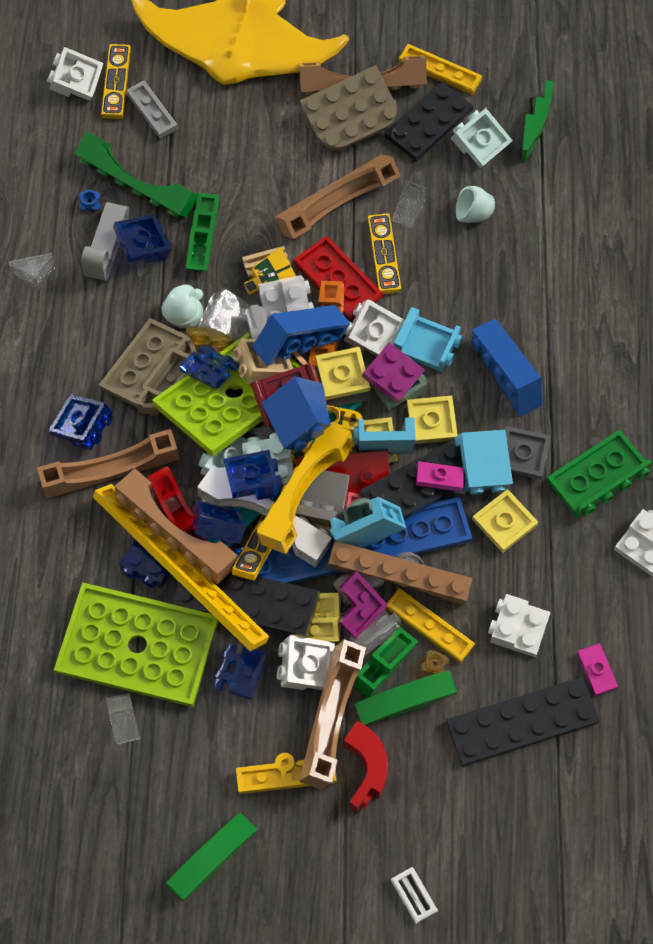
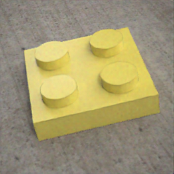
M360 347L315 356L326 400L370 391L369 382L361 377L365 371Z
M452 396L407 400L408 417L415 418V444L452 441L458 436Z
M508 489L472 517V520L502 553L538 526V521Z

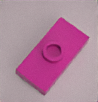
M418 461L416 485L461 492L463 489L464 468Z
M600 643L578 650L577 655L594 696L616 690L618 688L617 682Z

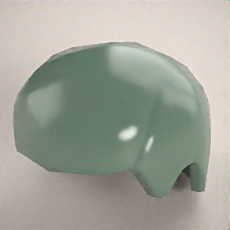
M360 498L350 503L344 511L346 525L373 514L370 499Z

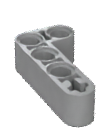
M106 203L91 247L85 246L82 253L81 264L84 276L107 281L128 221V206Z

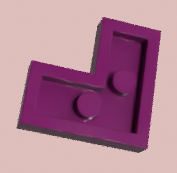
M353 571L338 587L353 604L338 623L353 639H358L388 604L357 571Z

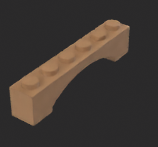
M404 56L401 63L381 72L380 74L388 89L397 90L401 89V86L409 85V88H421L423 84H427L425 56ZM320 62L299 63L300 90L305 92V95L315 94L317 91H321L351 77L326 70L321 67Z
M381 154L275 216L283 235L295 239L312 229L311 226L338 206L367 191L385 186L400 177L401 175L393 157Z
M169 429L151 434L144 441L107 456L71 463H60L58 461L37 467L46 499L127 476L134 468L140 472L178 461L179 455L172 430Z
M134 468L115 486L116 501L122 507L129 508L138 521H144L153 534L163 537L172 550H178L187 563L198 567L207 580L212 579L216 584L220 583L232 571L237 561V554L221 541L216 544L197 539L172 524L162 514L151 496L152 483Z
M334 541L327 566L329 569L347 574L357 571L363 576L404 585L437 596L442 600L464 605L468 599L473 579Z
M344 639L333 649L299 782L323 789L333 781L338 761L336 759L339 730L352 686L362 667L366 648Z

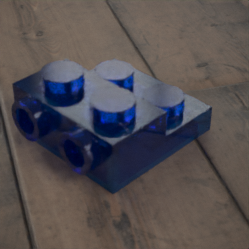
M155 214L114 222L113 229L129 263L146 259L147 263L168 259L171 252V243L169 239H166L163 233V226L160 221L158 222Z
M70 394L51 425L49 432L52 436L70 440L74 446L92 450L94 445H98L101 442V433L105 426H109L112 423L113 412L104 402Z
M270 450L223 459L232 499L255 495L256 500L280 496L279 489L283 488L281 475H276L275 473L279 472L276 458H271Z
M198 500L194 501L192 509L195 518L192 526L197 536L203 539L216 538L225 544H241L246 526L240 510Z
M136 539L132 545L128 546L119 563L123 575L131 579L135 577L141 579L145 585L151 588L158 587L163 589L171 574Z

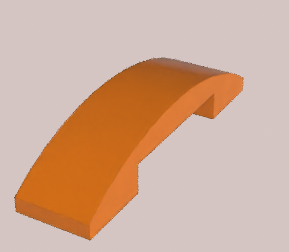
M321 281L318 302L321 304L320 307L335 305L343 314V282ZM339 340L319 348L314 345L310 350L308 363L313 362L314 367H317L315 356L336 352Z

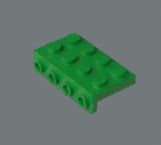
M619 429L549 475L546 481L578 519L582 515L588 516L593 513L596 506L600 503L606 504L611 501L615 496L614 494L618 491L624 492L629 489L633 484L632 482L636 479L642 480L647 477L651 472L650 469L653 462L650 459L645 460Z

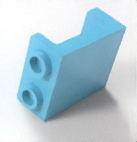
M411 307L394 342V346L406 356H409L414 362L443 373L445 366L451 365L454 357L452 353L454 347L458 348L463 336L460 335L461 327L456 325L453 330L419 317L420 310Z
M405 418L402 431L365 432L363 419H359L358 426L353 428L352 437L355 443L353 447H357V452L388 450V454H410L413 451L416 440L415 418Z
M505 430L466 432L455 437L456 447H461L465 476L463 492L470 491L471 495L484 493V490L492 489V493L506 491V487L513 484Z
M376 497L370 500L373 510L371 515L349 525L335 517L330 519L332 526L330 529L331 534L338 542L360 548L366 547L406 529L401 508L380 497Z

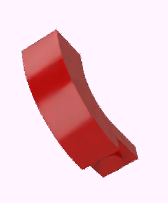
M168 466L149 475L147 479L152 483L153 495L163 515L183 532L206 541L207 536L199 519L192 513L185 502Z
M357 720L344 739V747L363 761L367 771L363 783L349 804V808L356 813L359 812L361 807L366 809L373 798L370 795L371 793L380 798L385 788L388 771L387 755L380 739L371 729Z

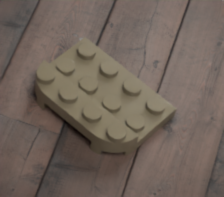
M376 65L300 100V105L319 143L328 149L338 150V152L345 151L347 147L383 130L386 132L391 128L397 114L396 101L393 100Z
M149 318L100 382L99 387L102 391L136 407L139 413L157 416L161 412L153 406L152 399L193 372L199 362V355L190 337Z

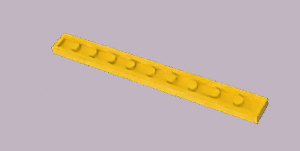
M112 484L95 490L93 498L249 651L267 642L269 636L214 582L207 580L198 567L187 563L178 550H172L163 537L153 534L144 521H138L129 508L122 507L116 501L115 487Z

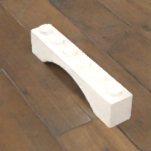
M214 465L197 487L198 496L216 507H242L267 516L271 505L274 503L264 492H256L251 489V486L242 479L238 481L231 476L229 471L222 467L217 468ZM295 515L294 527L298 535L292 544L295 555L316 568L330 547L332 537L323 528H315L310 525V522L305 517Z

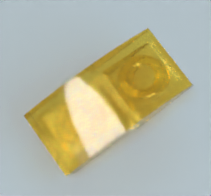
M186 327V335L191 338L194 346L210 344V352L220 353L232 344V336L221 331L204 327Z

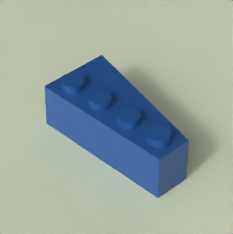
M335 305L274 313L268 317L267 323L252 348L263 362L269 366L274 364V359L281 358L286 360L291 357V353L296 351L302 354L308 352L314 345L319 348L340 340L349 327L350 322Z
M496 318L472 329L473 339L471 343L474 350L479 352L483 358L484 363L488 366L517 415L520 417L541 407V376Z

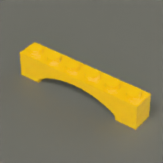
M331 424L324 430L321 436L315 439L312 446L306 450L302 462L294 469L293 476L288 484L283 486L281 495L271 505L265 520L258 526L257 535L262 545L284 554L288 552L298 536L294 527V518L301 498L311 483L324 470L338 461H345L355 445L351 431Z

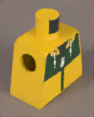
M277 249L254 265L251 271L254 278L245 282L244 286L250 295L259 291L258 284L295 277L296 275L283 249Z

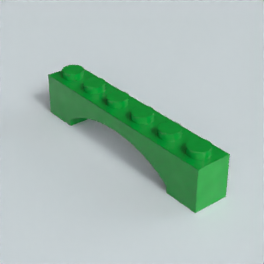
M86 131L74 153L81 157L79 160L81 163L90 168L92 164L98 167V173L107 178L109 174L114 176V182L123 187H126V185L133 188L131 192L142 198L145 194L150 197V203L159 208L162 205L167 207V213L178 218L181 215L187 218L199 196L198 194L176 182L171 186H158L137 180L116 161L110 151L111 144Z

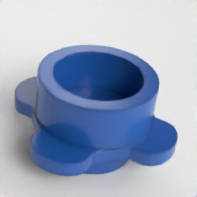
M85 190L79 194L81 200L79 209L81 211H86L87 209L97 211L100 209L99 192Z

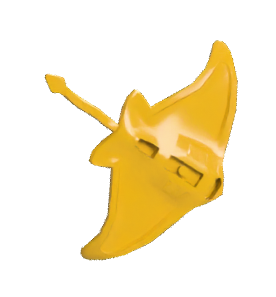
M131 0L136 15L151 35L165 47L202 67L222 85L235 84L262 76L298 73L299 63L320 62V65L338 55L349 41V37L344 34L326 40L306 36L277 15L284 8L286 0H216L215 2L179 10L159 8L149 0Z

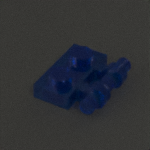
M203 344L198 349L201 355L193 351L179 365L181 372L214 390H217L230 377L228 369L236 372L239 368V363L235 362L232 357L224 356L218 353L217 349Z
M229 643L226 651L222 653V663L220 669L215 673L213 688L222 691L224 683H229L228 691L230 694L252 700L267 658V653L257 650L249 651L244 647L241 655L235 653L237 645ZM231 663L238 664L234 675L228 673Z

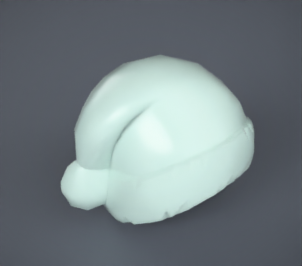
M477 186L463 188L456 203L457 220L465 223H478L488 219L495 209L493 196Z
M185 284L175 287L170 291L162 305V314L172 326L179 329H188L196 326L203 318V307L199 301L203 296L202 290L194 289L191 285Z

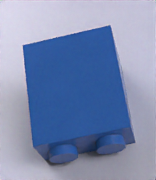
M294 376L262 402L284 449L292 451L305 449L311 440L321 436L324 430L331 425L324 389L321 383Z

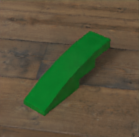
M545 81L543 98L536 97L534 113L526 114L521 162H526L544 130L550 109L554 81Z
M198 193L199 196L190 232L186 270L208 272L220 196L217 194Z
M448 670L376 694L355 703L361 723L369 726L386 718H395L411 710L415 712L453 696L458 692Z
M239 813L207 841L165 885L184 902L213 877L219 868L256 834L257 828Z

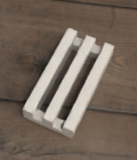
M413 867L391 879L393 886L415 924L438 912ZM408 875H411L413 881L415 882L417 888L419 889L421 895L429 907L428 911H426L423 907L421 901L419 900L417 894L415 893L413 887L407 879ZM398 881H403L421 915H417Z

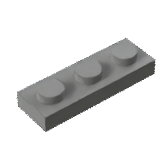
M145 80L126 90L128 97L160 139L178 129L177 123Z

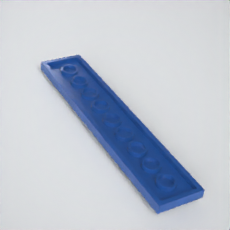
M456 497L428 506L404 520L406 529L363 548L393 557L403 552H412L418 555L472 542V536L461 499ZM330 536L332 537L331 545L316 568L297 557L292 545L286 554L272 549L257 576L295 584L342 573L327 568L332 547L336 540L333 536ZM244 547L234 549L237 559Z

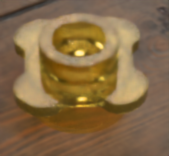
M429 650L426 653V661L421 665L422 670L434 674L444 672V666L448 664L449 658L439 652Z

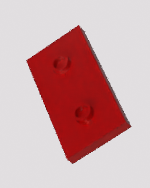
M327 235L293 259V264L319 291L321 281H341L344 283L343 315L349 322L355 318L353 311L358 303L362 304L367 299L376 303L383 298V293Z
M388 450L351 452L344 462L338 461L325 471L349 475L347 492L359 494L361 489L390 474ZM304 456L295 457L296 467L300 465Z

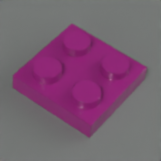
M388 343L361 377L398 404L425 369L391 343Z

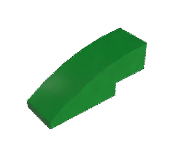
M399 627L371 655L370 660L361 668L356 676L353 687L367 698L373 696L415 648L418 641Z

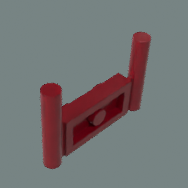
M313 362L250 383L265 427L272 425L262 402L294 376L320 383Z

